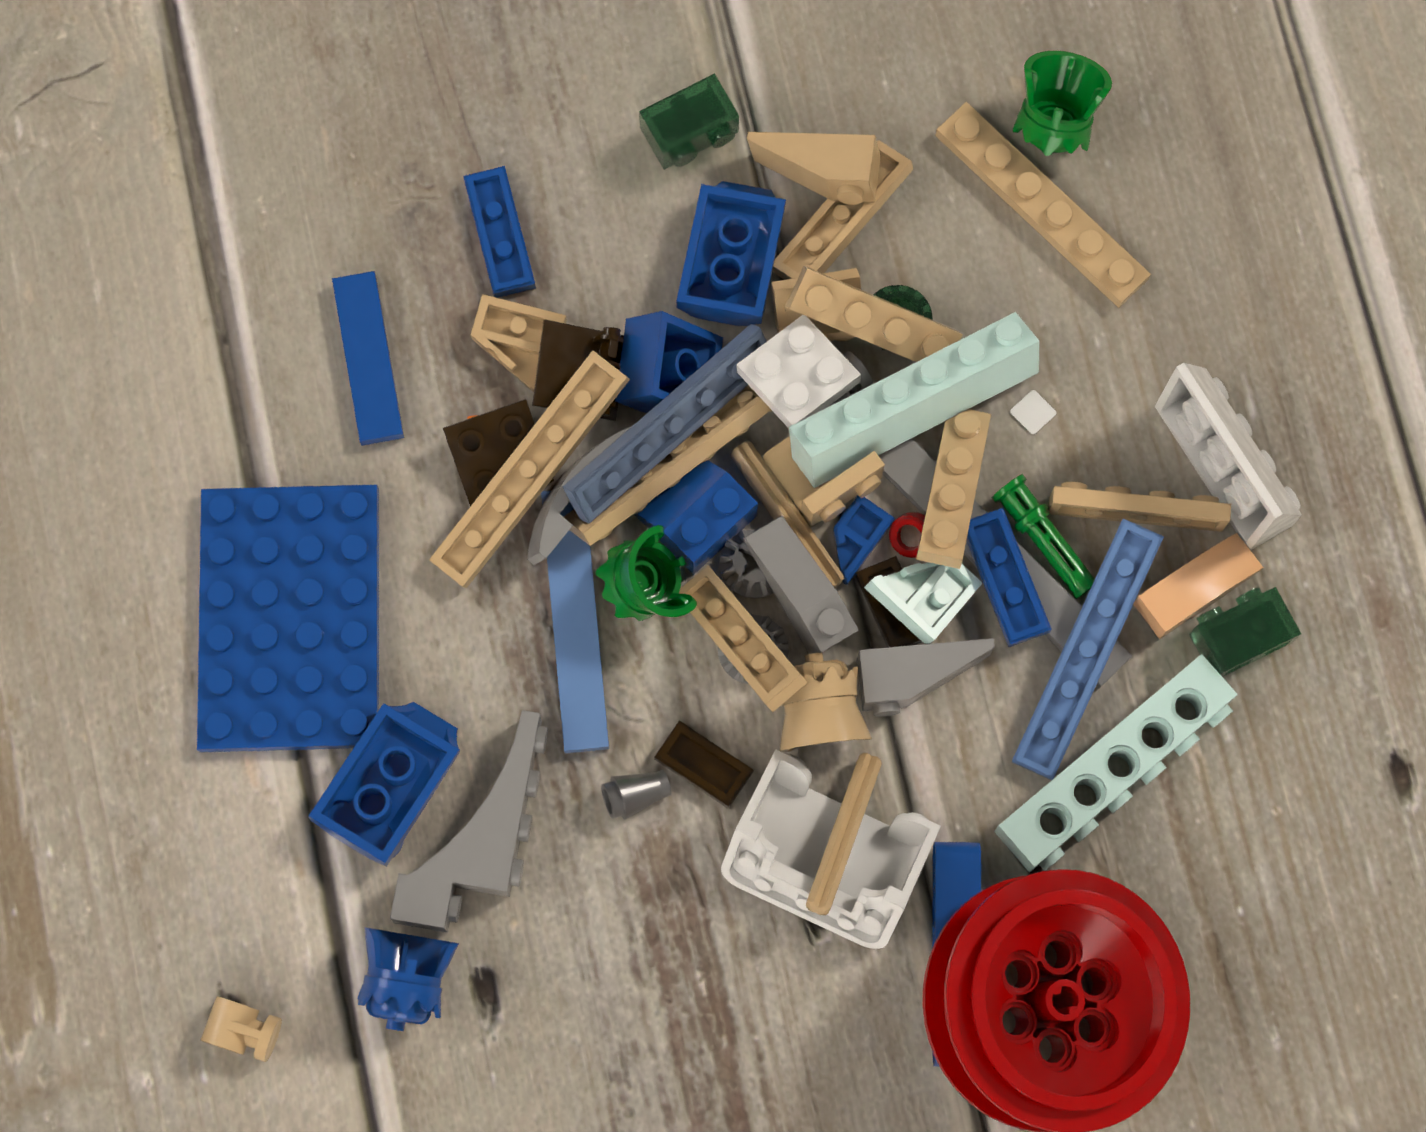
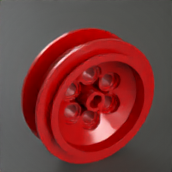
M1058 869L1019 876L993 884L971 897L951 916L936 939L928 959L923 984V1015L928 1040L941 1070L960 1095L977 1110L1000 1123L1022 1130L1034 1132H1088L1110 1127L1126 1120L1150 1103L1163 1089L1172 1076L1186 1043L1190 1021V990L1187 972L1179 948L1167 926L1149 904L1130 889L1107 877L1080 870ZM1048 944L1052 945L1057 953V960L1053 967L1045 959V949ZM1009 963L1013 964L1018 972V980L1014 986H1011L1005 977V970ZM1085 971L1090 974L1093 981V987L1089 994L1084 991L1081 984V978ZM1007 1010L1012 1012L1016 1021L1015 1028L1011 1033L1005 1030L1002 1022L1003 1015ZM1082 1018H1085L1090 1025V1035L1086 1041L1079 1033V1023ZM1044 1037L1049 1040L1052 1047L1051 1056L1047 1061L1042 1058L1039 1050L1040 1042Z

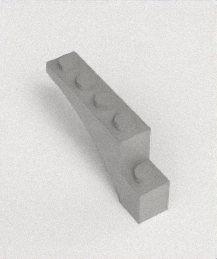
M522 710L515 739L503 770L488 797L468 824L442 850L408 875L398 874L390 919L394 924L448 933L450 922L457 923L461 911L462 896L455 895L456 888L510 897L512 886H520L524 860L517 859L520 841L528 842L532 824V815L525 814L528 797L536 798L540 781V771L533 770L536 753L544 754L548 737V727L541 726L542 719L540 713Z

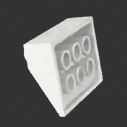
M1182 363L1175 368L1155 408L1212 496L1219 498V503L1231 504L1230 523L1247 547L1252 550L1292 527L1302 515L1299 511L1300 502L1290 487H1283L1275 474L1276 466L1271 456L1265 450L1260 451L1251 438L1252 429L1246 418L1240 413L1236 414L1228 403L1229 396L1223 383L1217 377L1212 378L1206 368Z

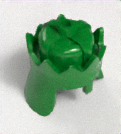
M1043 51L1030 56L1024 64L1026 98L1017 115L1013 133H1019L1022 130L1025 142H1030L1040 149L1045 156L1063 152L1072 154L1080 144L1083 150L1088 151L1094 120L1093 114L1111 90L1112 80L1110 75L1095 61L1071 52Z
M662 525L647 529L636 540H624L623 544L607 551L608 560L596 570V575L605 582L602 597L616 606L614 615L617 618L634 617L638 621H643L656 614L665 617H679L690 613L697 606V601L691 595L679 594L682 580L680 566L686 565L683 556L676 558L667 547L658 543L664 536V527Z

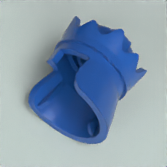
M365 927L369 966L367 975H364V981L357 998L358 1005H366L367 1012L373 1017L387 1019L386 1029L404 1031L405 1022L424 1024L429 1020L431 1011L434 1012L435 1018L441 1019V980L459 943Z

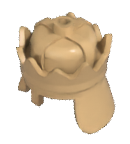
M823 653L805 655V663L794 667L808 683L782 704L785 708V719L781 735L780 752H789L794 748L823 743L872 739L856 703V697L858 696V667L848 670L843 661H823Z

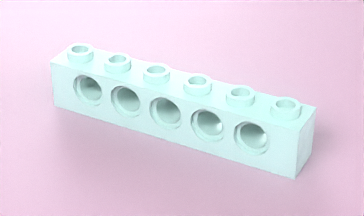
M1201 654L999 824L994 832L1029 873L1038 865L1046 871L1065 855L1060 847L1072 836L1080 842L1099 826L1094 818L1105 808H1108L1113 814L1130 800L1133 795L1128 789L1140 779L1147 785L1167 768L1161 762L1173 751L1180 757L1197 743L1200 738L1195 732L1208 722L1214 728L1230 715L1233 710L1228 704L1238 694ZM1185 700L1190 702L1196 711L1195 719L1186 720L1181 718L1175 709L1176 701ZM1146 728L1157 730L1163 739L1162 747H1148L1142 740V730ZM1114 756L1123 758L1129 765V775L1118 777L1112 774L1108 768V759ZM1087 785L1091 787L1096 795L1095 804L1091 806L1080 804L1074 796L1075 786ZM1052 813L1058 816L1062 822V832L1057 835L1046 833L1040 825L1041 815Z

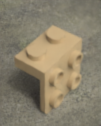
M790 436L768 450L763 456V460L810 527L821 520L826 523L834 519L846 508L844 504L857 495L863 498L873 492L882 483L880 479H882L885 466L877 453L873 451L837 477L814 488L792 459Z

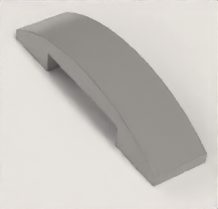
M631 427L607 438L584 454L562 475L543 503L532 530L527 560L533 565L546 559L573 526L560 514L570 502L562 486Z

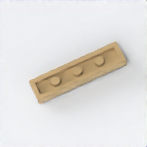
M878 140L877 144L881 159L875 202H861L856 205H848L827 198L775 258L773 273L784 280L798 278L803 266L822 274L825 273L912 172V161Z
M803 266L786 304L790 310L915 362L959 341L963 335L955 329L806 266Z
M968 409L944 422L916 560L960 569L991 414Z
M1064 482L1061 484V487L1054 486L1048 502V511L1051 515L1120 522L1124 518L1139 524L1222 532L1231 517V504L1219 503V498L1214 496L1198 495L1194 496L1192 500L1175 498L1174 493L1168 491H1151L1148 495L1131 494V489L1120 486L1106 487L1105 491L1087 489L1086 484L1079 482Z
M709 565L680 588L679 594H689L697 601L696 608L690 612L772 712L808 683Z

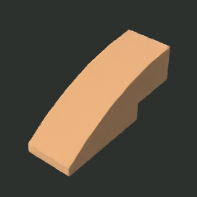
M1235 533L1139 595L1133 605L1157 637L1161 639L1188 619L1194 618L1264 567L1238 533Z

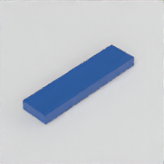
M375 271L332 278L361 446L404 438Z

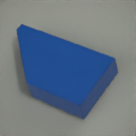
M857 495L833 528L839 568L844 576L842 582L847 586L895 520L886 511L867 498H860L859 495Z

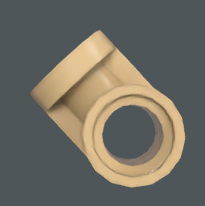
M216 996L200 1041L244 1055L248 1046L255 1049V1059L267 1062L277 1042L282 1019L269 1015L265 1022L257 1020L259 1010Z

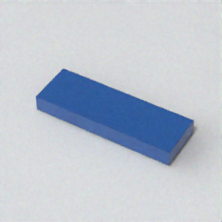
M505 166L463 176L494 297L499 298L536 289Z
M1000 508L972 518L966 541L1008 647L1050 633L1052 628L1004 509Z

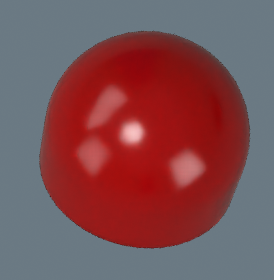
M908 512L898 517L892 523L889 530V540L894 550L900 555L908 558L917 557L919 545L915 547L906 546L901 540V530L904 525H912L922 533L925 519L924 514Z

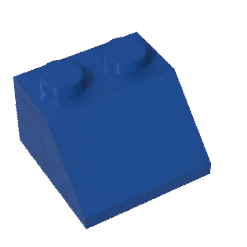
M664 311L627 318L619 371L630 380L618 394L615 402L647 414L722 349L723 337Z
M708 460L700 463L684 475L678 484L664 490L651 500L642 511L634 515L648 529L662 525L664 527V536L660 541L676 558L683 556L686 562L684 566L694 575L725 546L727 540L737 535L757 517L758 502L727 471Z

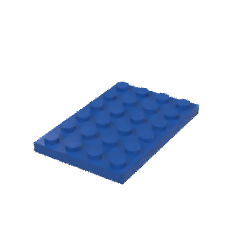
M378 485L201 489L197 750L199 752L353 749L379 711Z

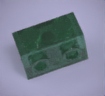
M715 73L639 111L640 129L664 170L673 165L681 167L690 163L697 157L698 152L710 146L719 148L726 145L739 132V114Z
M1260 587L1254 588L1235 599L1238 603L1237 606L1225 612L1218 606L1196 618L1199 624L1189 635L1199 654H1202L1222 677L1292 644L1302 634L1276 587L1262 593Z

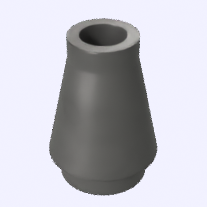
M664 770L653 773L611 776L610 782L601 785L603 800L612 819L621 816L625 820L658 800L671 796V786Z

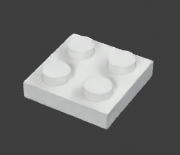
M805 315L800 316L737 364V373L788 428L827 408L861 382V374Z

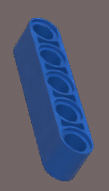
M979 842L933 843L932 948L951 916L966 901L981 891V846ZM932 1051L933 1066L940 1067Z

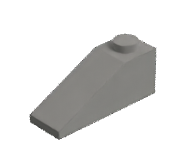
M783 516L778 517L743 538L808 654L822 653L859 630L837 590Z
M994 638L859 650L857 664L862 711L873 710V715L878 717L899 714L900 708L910 706L988 658L994 649Z

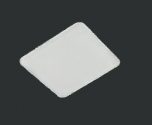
M1035 390L1030 391L1010 410V413L1033 435L1056 415V411Z

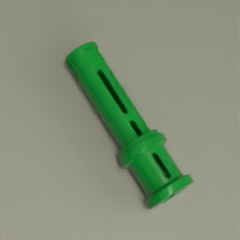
M1021 474L1003 486L991 498L995 503L1001 502L1016 522L1014 528L1017 532H1021L1022 535L1025 533L1029 535L1050 565L1073 592L1074 597L1078 599L1091 589L1095 578L1048 518L1050 515L1049 507L1045 503L1040 504L1025 485L1026 477Z

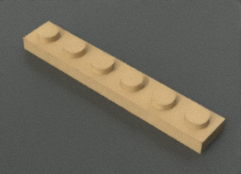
M965 102L937 128L935 136L1118 308L1149 280L1151 273L970 104Z
M592 351L429 560L459 585L467 588L630 379L596 352Z
M747 385L590 524L580 520L575 509L565 515L564 518L573 525L570 531L590 546L606 538L615 527L631 515L642 511L656 496L678 484L684 475L700 463L710 460L716 451L735 437L743 435L752 424L772 410Z

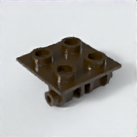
M544 319L532 406L548 408L592 351L600 355L617 370H620L622 345L624 343V335H620L621 330L614 327H604L603 331ZM615 399L600 417L601 419L616 421L618 402H615Z
M526 399L443 427L470 507L535 425Z

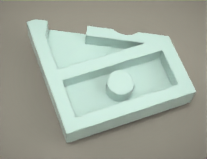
M928 562L904 567L900 572L884 577L882 575L876 576L864 588L924 644H930L976 592L982 582L963 564H961L960 569Z

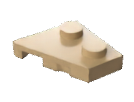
M482 294L471 331V338L534 392L543 320L566 324L567 318L563 314Z

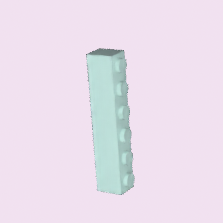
M1014 312L790 426L792 459L811 485L816 488L837 477L873 451L880 455L1038 374L1039 340L1019 315Z

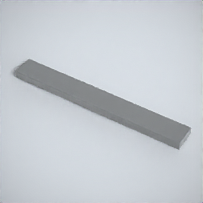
M911 438L878 456L885 464L883 475L925 515L936 461ZM975 500L971 519L987 513ZM966 541L964 555L976 566ZM1017 542L1052 628L1051 632L1045 634V636L1062 652L1083 606ZM1116 641L1096 685L1099 689L1132 657L1118 641Z

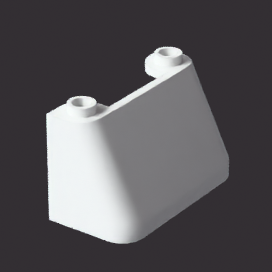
M775 749L734 831L721 866L723 876L734 886L861 946L872 949L885 947L905 909L941 826L929 821L923 815L913 812L897 815L891 826L864 814L829 913L827 915H819L811 912L806 908V902L842 803L810 789L812 774L805 762L796 756L787 755Z

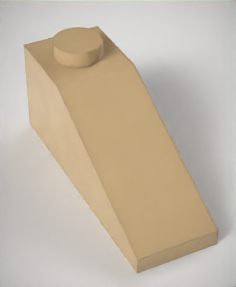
M748 132L747 141L755 162L832 201H840L848 205H856L861 202H875L881 159L875 135Z

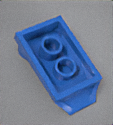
M722 181L716 186L701 184L677 295L676 308L697 319L735 326L762 324L786 199L776 198L772 190L726 181Z
M415 702L402 706H388L383 703L309 814V819L334 838L365 857L387 867L391 859L401 851L404 839L459 755L460 749L457 744L458 728Z

